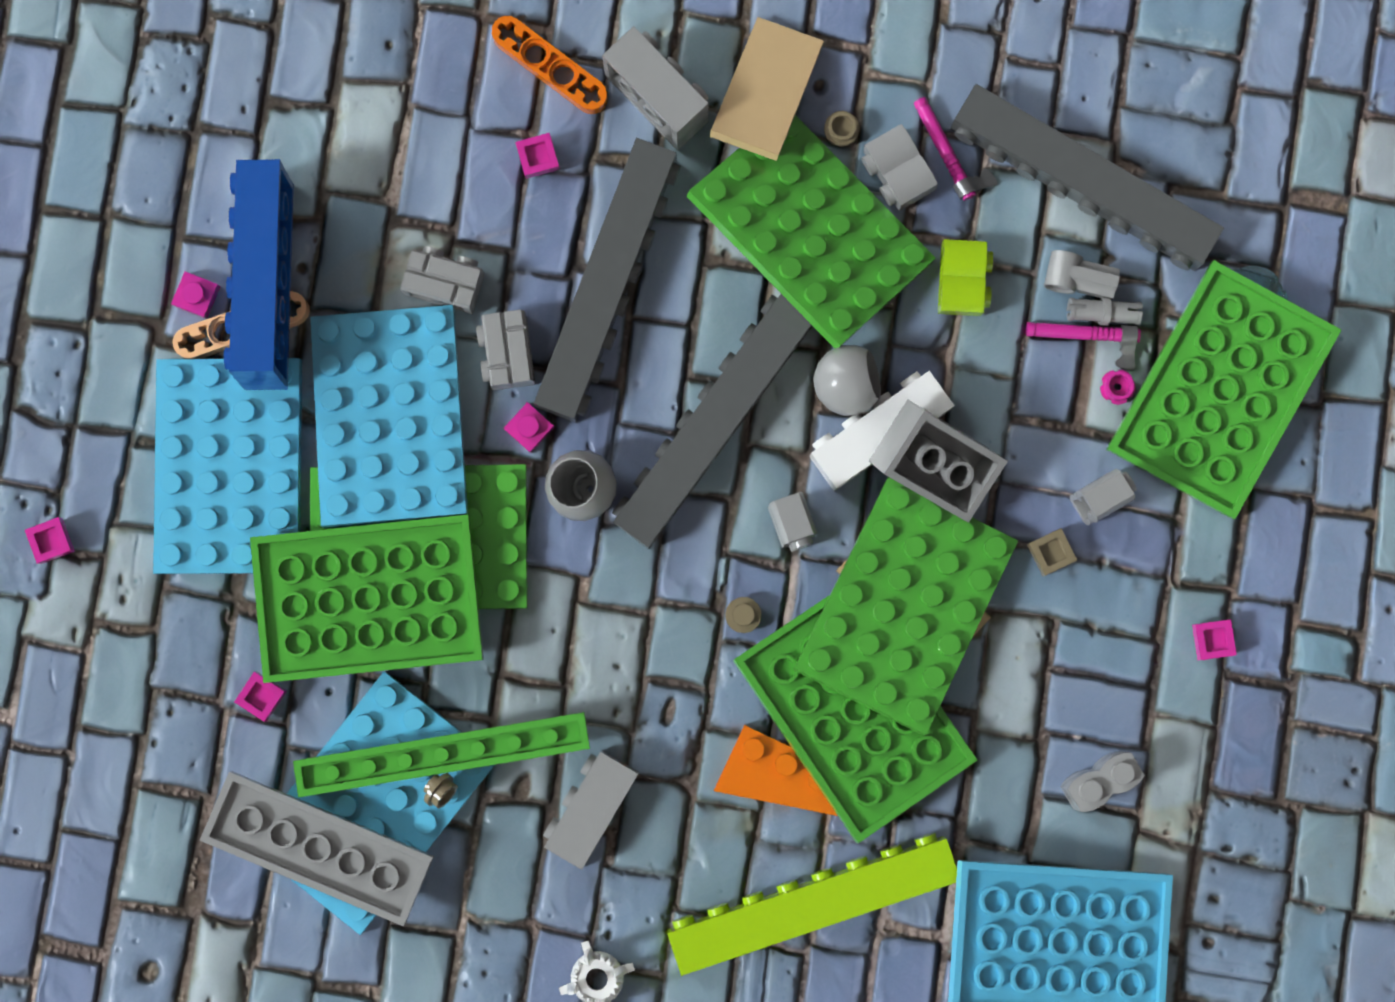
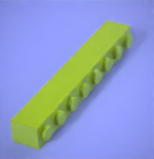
M935 832L916 838V845L902 849L901 844L881 850L882 857L870 861L867 860L866 856L858 857L846 862V869L833 873L832 868H826L812 873L811 881L798 884L797 879L787 881L776 886L778 892L764 896L762 891L742 897L743 904L729 908L728 903H723L707 909L708 915L694 920L693 915H687L672 921L674 927L667 930V935L681 976L956 883L957 867L947 838L944 836L937 838Z

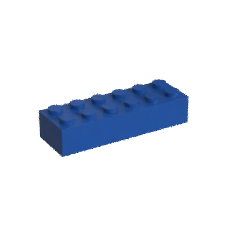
M280 159L236 160V173L230 174V190L232 195H235V206L229 208V225L231 229H234L233 242H229L227 247L228 261L232 264V277H227L226 293L228 299H231V312H226L225 330L227 334H230V347L224 349V366L244 390H288L294 184Z

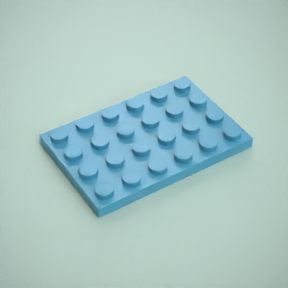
M443 305L310 317L321 527L327 529L467 515L454 306Z
M289 358L288 390H244L236 379L233 378L229 370L225 369L224 359H156L153 574H253L250 537L301 532L302 360L300 358Z
M384 671L316 757L462 733V731ZM495 765L448 772L453 777V782L458 788L452 799L440 809L434 805L429 806L424 802L426 794L424 787L435 775L299 798L295 782L287 794L427 852ZM292 880L359 935L366 930L377 916Z
M958 860L948 1002H1166L1173 875L1167 873Z

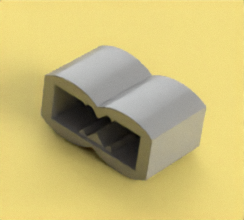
M902 124L864 145L863 152L865 156L861 158L862 162L871 176L876 174L881 180L883 186L879 189L889 206L894 204L901 211L937 189L938 183Z
M1114 469L1071 494L1070 501L1082 521L1086 525H1091L1135 500L1134 491L1137 488L1127 472L1122 473L1118 469Z
M798 492L769 503L767 508L782 548L789 547L791 552H795L811 546L813 543L812 538L818 533L803 492Z
M1116 751L1101 757L1092 769H1084L1071 774L1060 787L1074 810L1088 812L1103 806L1112 794L1131 790L1142 781L1145 775L1132 753Z

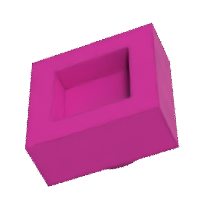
M550 132L515 142L526 179L560 170Z
M184 272L171 304L174 307L207 319L220 286L196 275Z
M527 402L503 429L528 452L532 453L555 427Z
M61 517L25 529L37 564L46 563L75 551L64 520Z
M1231 619L1192 625L1197 660L1237 655Z
M254 671L234 703L263 722H267L287 691L274 682L263 683V675Z

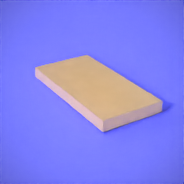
M757 17L711 128L710 137L777 161L824 41Z

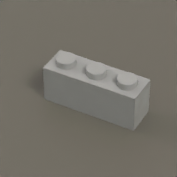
M600 751L597 757L590 754L580 771L586 777L579 789L572 785L562 802V805L567 807L560 820L553 817L543 834L545 838L549 839L544 848L581 870L639 774L638 771L604 751Z

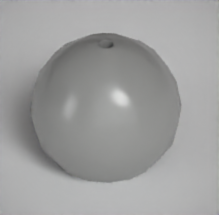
M842 345L827 352L818 362L813 377L815 392L818 399L830 411L842 416H856L870 410L880 399L881 385L874 357L868 349L858 345Z
M574 450L561 455L551 464L546 475L545 491L549 503L561 516L572 521H587L602 515L611 506L616 496L617 481L612 467L601 455L590 450ZM589 486H593L592 492L588 491Z

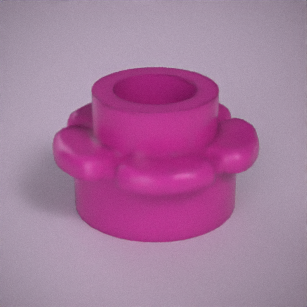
M1112 370L1102 377L1103 385L1100 386V392L1104 399L1111 400L1112 404L1121 405L1126 403L1128 398L1133 397L1136 386L1132 376L1127 371L1118 370L1115 372ZM1115 384H1119L1121 389L1116 390L1114 388Z

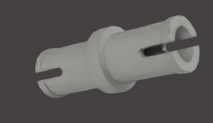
M1101 297L1100 300L1069 298L1067 311H1071V313H1067V320L1095 321L1102 326H1107L1110 322L1140 325L1143 311H1138V309L1142 310L1143 305L1141 302L1111 301V298Z

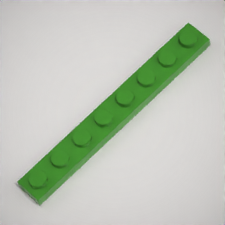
M585 712L295 760L293 761L299 798L590 749Z

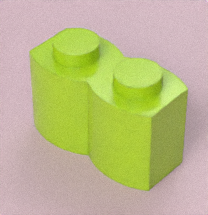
M943 240L940 252L938 314L981 316L984 313V308H990L992 289L990 286H986L985 277L986 272H992L993 251H987V242Z

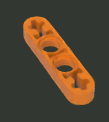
M503 16L494 22L492 36L495 45L581 111L587 114H597L605 109L608 95L601 81L517 18ZM511 27H514L516 38L523 42L519 52L515 51L518 49V44L513 39L507 37L504 41L502 40L501 29L509 30ZM533 46L542 47L546 51L544 60L539 63L529 62L526 59L528 49ZM558 68H570L574 73L572 81L567 84L557 83L554 80V73ZM581 78L584 79L581 82L582 88L590 93L594 92L595 89L598 90L597 94L600 101L596 103L592 100L588 104L585 103V94L577 88Z

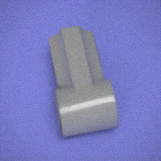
M1054 250L1051 252L1044 287L1063 294L1078 292L1099 298L1107 297L1112 300L1118 287L1120 269L1085 261L1081 255Z

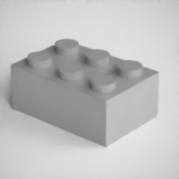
M633 26L602 55L605 76L678 151L708 123L709 103L707 100L709 97L697 83L694 82L692 85L688 83L682 76L684 73L683 69L672 57L665 59L658 52L659 45L648 32L644 31L641 34Z
M908 399L869 460L871 464L886 476L968 523L1008 462L989 447Z

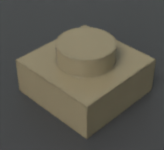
M1062 528L1027 544L1042 576H1046L1077 561Z

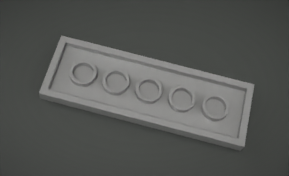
M230 771L227 775L200 838V841L401 926L406 925L434 858L431 854L233 771Z

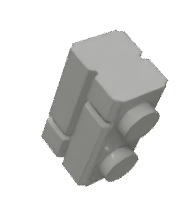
M424 246L422 251L413 249L400 290L403 294L442 306L453 305L456 310L473 314L484 280V272L482 268L477 267L478 262L464 256H458L457 261L443 257V251L429 246Z
M514 310L482 315V325L476 326L479 347L485 346L487 360L481 361L483 382H490V387L493 390L536 385L525 311Z

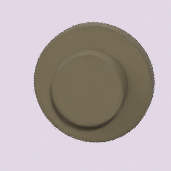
M847 111L834 112L825 121V137L835 146H848L858 137L859 122L853 114Z
M739 597L731 601L725 613L729 627L739 633H748L756 629L762 616L759 605L748 597Z
M445 773L442 776L438 774L433 776L424 787V792L426 793L424 802L429 806L434 805L438 809L444 807L452 799L458 788L453 782V777L449 773Z

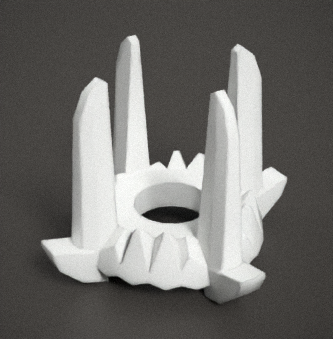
M589 940L581 943L584 955L573 966L571 983L559 987L560 994H576L584 1002H610L620 993L624 982V975L635 971L633 963L620 965L612 955L602 951H593ZM598 968L606 973L608 981L603 988L593 989L587 984L586 976L590 970Z

